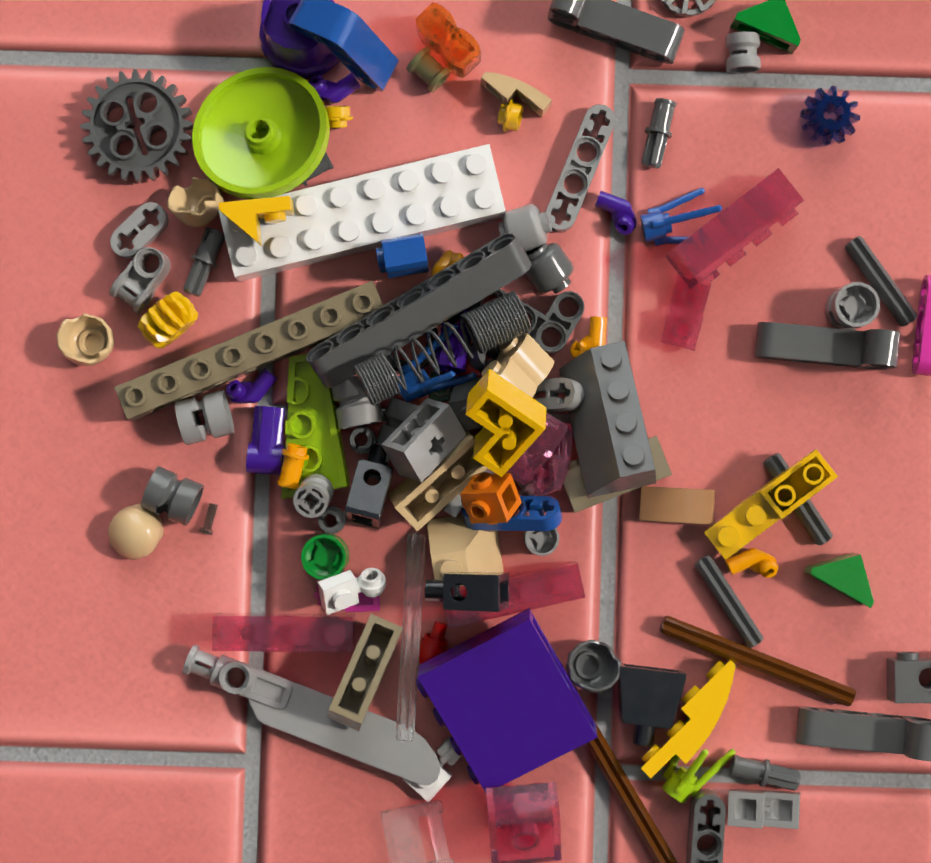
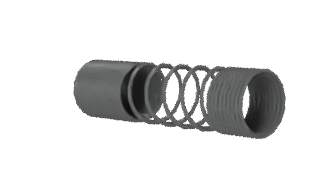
M514 291L508 292L504 296L498 297V299L495 298V300L489 301L485 305L482 304L479 308L476 307V309L469 310L466 314H461L460 326L465 342L449 322H444L443 330L449 352L436 333L428 330L427 341L433 361L416 338H411L410 346L417 370L405 352L395 345L393 350L401 379L383 353L354 365V370L371 405L374 406L378 402L381 403V401L391 398V396L394 397L397 393L400 394L401 391L398 383L403 390H407L397 350L405 358L418 380L423 383L424 378L413 341L421 349L434 371L440 375V368L432 347L430 333L440 344L454 367L457 366L446 325L454 332L470 359H473L474 356L465 332L464 323L480 354L487 353L490 349L493 350V348L499 347L503 343L506 344L509 340L512 341V339L518 338L522 334L525 335L528 331L531 332L530 320L517 294Z

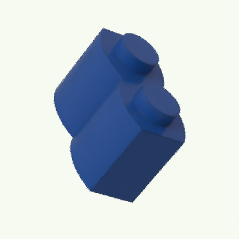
M423 233L381 240L382 247L376 248L380 272H387L389 279L429 272Z

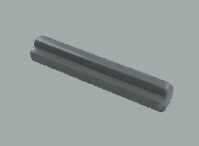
M858 236L845 245V249L899 325L903 327L913 322L917 318V313L865 240Z
M779 453L771 455L764 461V465L772 478H775L789 468ZM810 499L794 510L815 544L823 545L833 537L832 532Z
M706 555L697 560L694 567L745 645L749 648L758 645L763 640V635L712 557Z

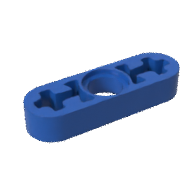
M520 496L522 503L517 508L520 510L519 514L511 517L508 523L488 525L487 523L471 524L466 509L464 507L461 508L466 526L473 530L550 531L557 528L562 522L559 503L550 496Z

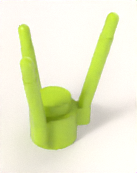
M688 717L686 718L685 724L690 720ZM703 749L689 769L680 766L676 770L680 758L675 754L663 774V777L667 780L662 789L677 801L686 803L690 795L695 797L701 787L735 755V750L730 749L699 779L695 773L709 754L708 750Z

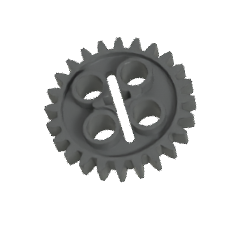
M133 69L131 79H128L120 71L119 82L117 83L107 77L106 81L109 88L104 90L96 86L95 89L100 95L98 99L87 97V101L93 106L92 110H82V114L90 119V122L80 125L83 131L90 132V135L84 137L82 141L86 145H94L88 151L89 156L92 158L100 156L97 165L101 169L110 164L108 174L112 177L121 170V179L125 182L129 180L131 174H134L135 180L138 183H142L143 176L146 173L152 181H156V171L159 169L166 176L169 175L166 165L170 162L174 166L179 167L180 164L175 156L177 153L187 156L188 152L182 147V143L192 142L191 136L186 134L185 131L193 129L194 124L184 119L193 113L190 108H180L186 103L187 99L184 95L174 97L178 91L175 84L165 89L167 80L164 76H160L154 82V75L151 71H147L144 79H141L137 69ZM130 97L133 98L135 114L143 123L140 126V131L148 150V154L145 156L142 154L140 138L132 130L135 127V121L127 103V99ZM146 99H157V106L153 111L148 113L142 112V104ZM115 108H123L124 115L122 119L118 122H110V112ZM161 130L167 132V138L163 144L158 146L151 144V138L155 132ZM125 140L133 141V150L127 155H119V145Z

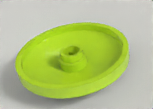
M276 67L248 69L224 80L211 91L202 103L196 115L192 132L194 154L206 176L222 191L244 199L276 197L299 186L320 164L326 152L330 136L329 117L317 91L307 80L298 74Z

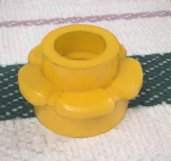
M513 98L509 100L508 104L502 103L499 110L497 122L503 125L504 132L508 130L518 131L521 124L524 105L515 103Z
M325 106L330 128L347 127V121L353 120V116H350V106Z

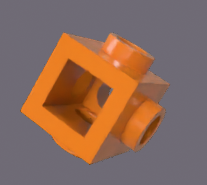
M488 472L478 473L470 479L469 483L460 493L462 505L466 509L471 524L487 523L488 525L508 523L522 503L511 473H505L503 477Z

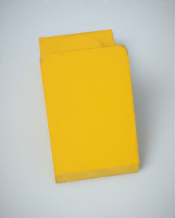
M290 196L218 203L222 214L260 246H262L260 218H265V223H279L286 221V216L294 215L293 201Z

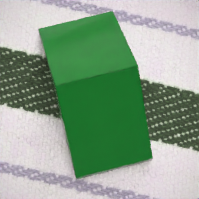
M768 0L737 12L730 25V28L739 32L759 33L760 41L790 54L794 53L801 41L785 0Z
M851 553L806 566L804 570L806 574L859 604L869 608L874 604L861 554Z

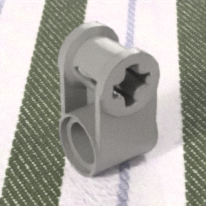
M152 247L140 249L127 268L115 280L109 295L113 298L118 296L133 307L134 313L140 314L148 306L156 290L171 269L169 257L164 252ZM156 255L160 261L159 267L155 272L148 273L145 268L146 259L149 256ZM128 288H129L130 290H132L134 293H136L137 296L134 295L133 293H131V292L128 290Z

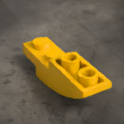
M815 449L735 506L732 511L705 530L704 533L726 560L778 520L786 517L838 478V476L819 451Z
M731 660L726 665L719 661L706 674L710 680L701 689L694 685L681 698L685 705L680 710L690 720L685 724L680 719L666 733L670 740L662 748L655 744L641 758L646 763L641 769L650 778L675 754L684 764H687L709 737L722 714L731 690L736 666Z

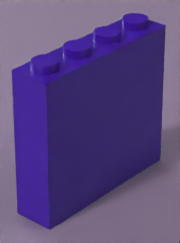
M530 608L419 665L416 684L424 698L429 697L435 706L433 713L441 727L446 726L452 735L450 742L458 756L463 755L469 764L467 770L474 784L480 783L485 793L597 738L596 723Z

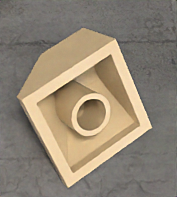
M462 514L457 515L456 518L447 516L434 518L427 522L434 580H443L444 574L449 572H504L497 530L470 529L466 526Z

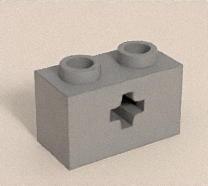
M426 398L381 445L399 475L422 483L464 439L466 433L449 404Z

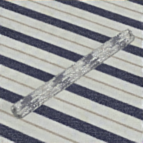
M411 533L407 537L403 629L395 735L396 740L409 742L414 740L416 679L418 678L426 549V536L420 533Z

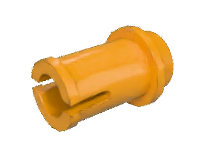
M287 443L286 449H282L284 459L279 480H277L279 486L298 489L304 461L309 460V455L306 454L308 448L298 444Z

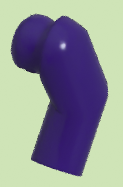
M352 73L337 83L325 80L321 75H315L308 81L317 91L322 101L332 104L339 103L361 87Z
M600 191L595 207L611 212L616 231L619 234L629 235L636 228L637 220L630 202Z
M264 368L254 382L230 381L226 386V394L231 401L238 404L257 403L264 397L278 378Z

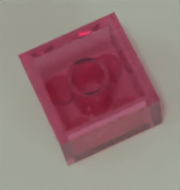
M556 782L486 788L491 863H536L562 860L560 810Z

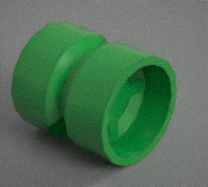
M324 533L314 536L306 542L302 549L301 561L303 568L310 576L315 579L324 580L341 573L349 562L350 553L348 545L341 537L336 534Z

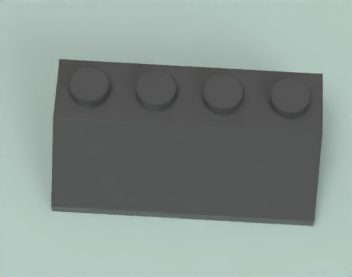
M625 341L590 348L559 368L561 377L579 382L584 389V400L580 407L568 412L587 498L656 484V470ZM570 390L564 393L565 397L570 396Z

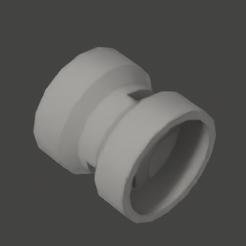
M735 32L726 35L725 43L726 48L729 50V58L726 60V71L734 74L759 71L761 69V58L757 56V48L760 46V34L756 32Z
M319 474L309 475L303 479L293 498V504L298 513L308 518L322 515L334 494L332 483L327 477Z
M556 528L550 531H525L524 542L532 553L545 556L551 554L557 548L559 533Z

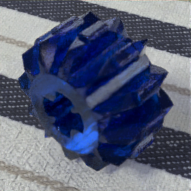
M831 86L827 93L822 88H818L815 91V98L810 96L806 98L804 103L808 108L800 112V117L809 120L802 126L803 131L810 129L815 131L811 135V141H816L822 135L824 146H829L833 139L838 144H841L845 141V134L851 136L856 131L852 123L858 122L860 115L851 111L858 106V102L852 101L848 103L846 101L850 94L849 91L845 90L840 96H837L836 86ZM826 111L828 114L834 112L836 118L834 120L832 118L825 119L823 114Z

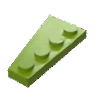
M307 354L289 357L287 386L288 418L285 422L286 447L287 443L308 448L306 454L309 455V460L304 461L299 486L307 476L319 474L327 477L334 489L349 487V475L332 390L323 386L307 362ZM282 487L281 499L294 497L297 489Z

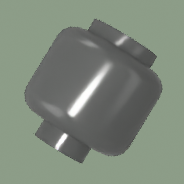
M544 243L540 248L526 253L532 265L525 275L537 291L545 293L552 290L557 294L571 283L568 277L574 270L573 263L557 243Z

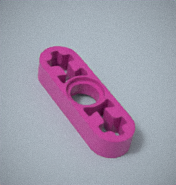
M925 275L921 284L912 359L913 374L931 376L930 275Z

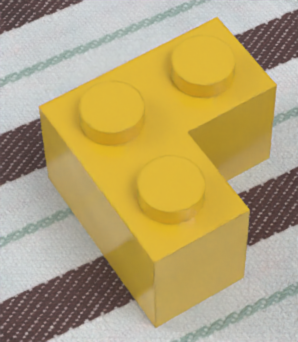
M491 369L483 375L468 393L465 415L483 426L482 430L475 436L473 459L500 477H503L545 430L546 407Z

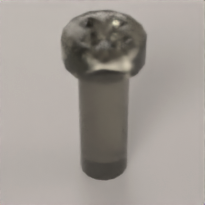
M209 504L203 528L200 527L199 532L213 535V530L211 529L218 505Z

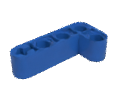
M300 0L288 22V25L298 33L324 44L359 81L377 91L382 92L399 62L396 56L360 16L330 0Z

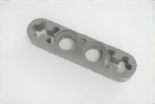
M594 105L586 112L548 204L546 212L550 218L552 230L555 232H565L575 223L615 124V115L606 105ZM599 113L604 114V121L609 123L608 126L602 125L596 137L603 138L602 143L593 137L582 135L584 131L589 135L591 134L594 121L590 120V117H597ZM582 144L592 145L596 150L595 159L590 162L581 161L577 156L578 147ZM575 175L583 181V189L579 193L572 194L564 188V180L568 176ZM558 194L566 200L578 202L577 206L569 203L566 216L570 217L569 222L563 220L561 225L554 223L555 216L551 215L552 211L558 212L563 200L556 199Z

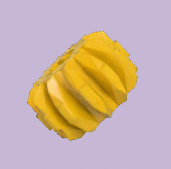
M178 291L172 292L149 308L148 312L141 317L138 328L142 332V336L155 348H165L176 339H179L183 333L187 332L189 327L197 320L198 312L188 298Z

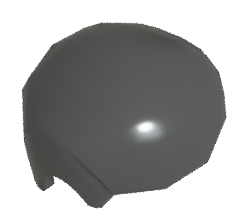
M590 639L578 643L568 653L566 672L573 685L578 689L589 693H597L610 689L619 679L621 660L615 656L611 646Z

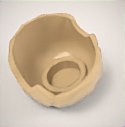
M195 177L192 178L191 186L187 188L175 186L167 199L168 209L183 224L191 227H200L211 222L219 214L218 203L224 202L222 190L211 182L209 178L198 179Z
M86 313L74 319H65L56 334L59 350L69 361L79 366H93L102 362L109 356L114 346L113 331L102 318Z
M139 503L120 510L113 517L108 528L109 542L112 548L120 556L131 560L141 559L151 554L164 535L161 517L154 512L142 508Z

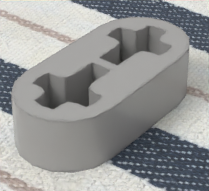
M153 202L144 203L137 208L111 235L110 244L113 251L122 258L131 259L134 258L140 249L148 247L168 226L169 219L165 209ZM150 211L154 214L159 211L157 216L159 224L157 226L148 224L141 230L140 228L147 221V218L144 216L146 212ZM138 231L139 234L132 240L134 248L129 250L125 247L121 250L120 247L123 243L120 238L123 235L131 237Z
M563 377L549 378L542 381L533 396L534 399L535 395H538L540 392L546 393V398L536 399V401L546 407V413L566 412L580 407L584 400V389L579 382ZM570 390V396H566L565 399L558 398L559 393H566Z

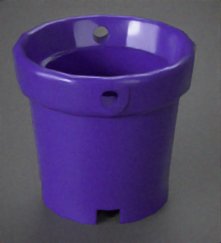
M264 0L259 38L262 51L273 67L285 69L298 74L304 79H309L315 75H324L339 63L337 57L324 44L298 33L288 25L300 0Z

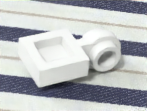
M367 568L357 578H355L351 570L319 581L321 606L326 615H330L358 604V593L360 592L367 597H377L382 594L386 587V577L377 568Z
M450 737L436 751L440 756L438 760L441 767L435 782L430 785H420L403 778L407 784L428 802L452 777V774L443 765L447 762L450 766H453L461 757L454 751Z

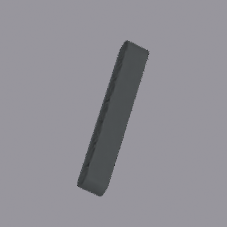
M514 233L503 234L321 342L308 352L306 360L325 388L335 387L356 375L354 365H357V363L360 364V362L366 361L370 357L373 358V356L383 353L385 357L394 352L395 345L400 348L410 343L411 338L422 336L428 330H432L519 278L530 269L531 261Z

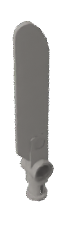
M196 644L192 646L182 671L183 674L193 673L210 680V685L221 688L228 693L248 698L257 720L265 725L420 785H430L436 781L440 773L441 766L434 750L425 738L406 725L368 711L360 731H357L327 718L328 710L334 697L223 654L220 657L201 651L200 647ZM198 661L211 666V668L199 664ZM235 667L242 669L246 676L244 684L239 688L231 685L228 679L229 672Z

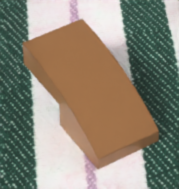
M641 487L640 521L714 524L715 490Z

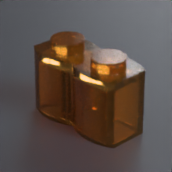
M432 2L415 19L417 34L422 43L431 51L440 54L442 62L452 70L451 73L465 78L481 62V49L475 38L464 29L458 28L451 13L440 4Z

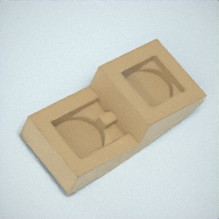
M485 72L481 76V85L504 104H508L509 100L516 96L540 117H543L551 107L552 100L518 79L491 72Z

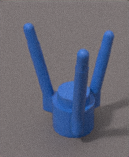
M699 188L659 207L647 209L648 214L640 215L645 241L654 240L655 246L663 244H706L707 239L704 237L666 236V234L673 232L671 224L722 211V206L716 205L674 216L664 213L704 194V188Z
M456 324L452 325L456 330L458 329ZM450 328L447 329L448 337L454 333ZM443 332L440 336H438L442 343L446 341ZM436 339L432 342L434 351L440 346ZM428 345L425 350L430 355L431 352ZM423 352L417 355L419 364L426 359ZM413 359L411 362L416 369V364ZM407 363L401 366L407 390H403L399 383L398 385L403 399L406 402H410L430 393L476 379L477 374L470 373L455 377V372L450 371L429 379L425 370L421 368L424 378L423 383H421Z

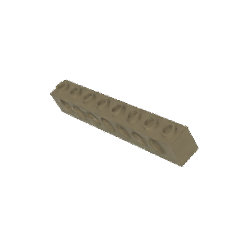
M370 281L114 388L126 418L135 421L172 406L177 401L189 399L313 348L382 307L383 303L374 282Z

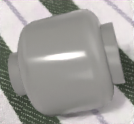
M528 204L507 211L504 214L503 222L499 223L500 235L514 233L525 252L538 249L544 243H547V233L552 232V225L547 212L540 213L536 205Z

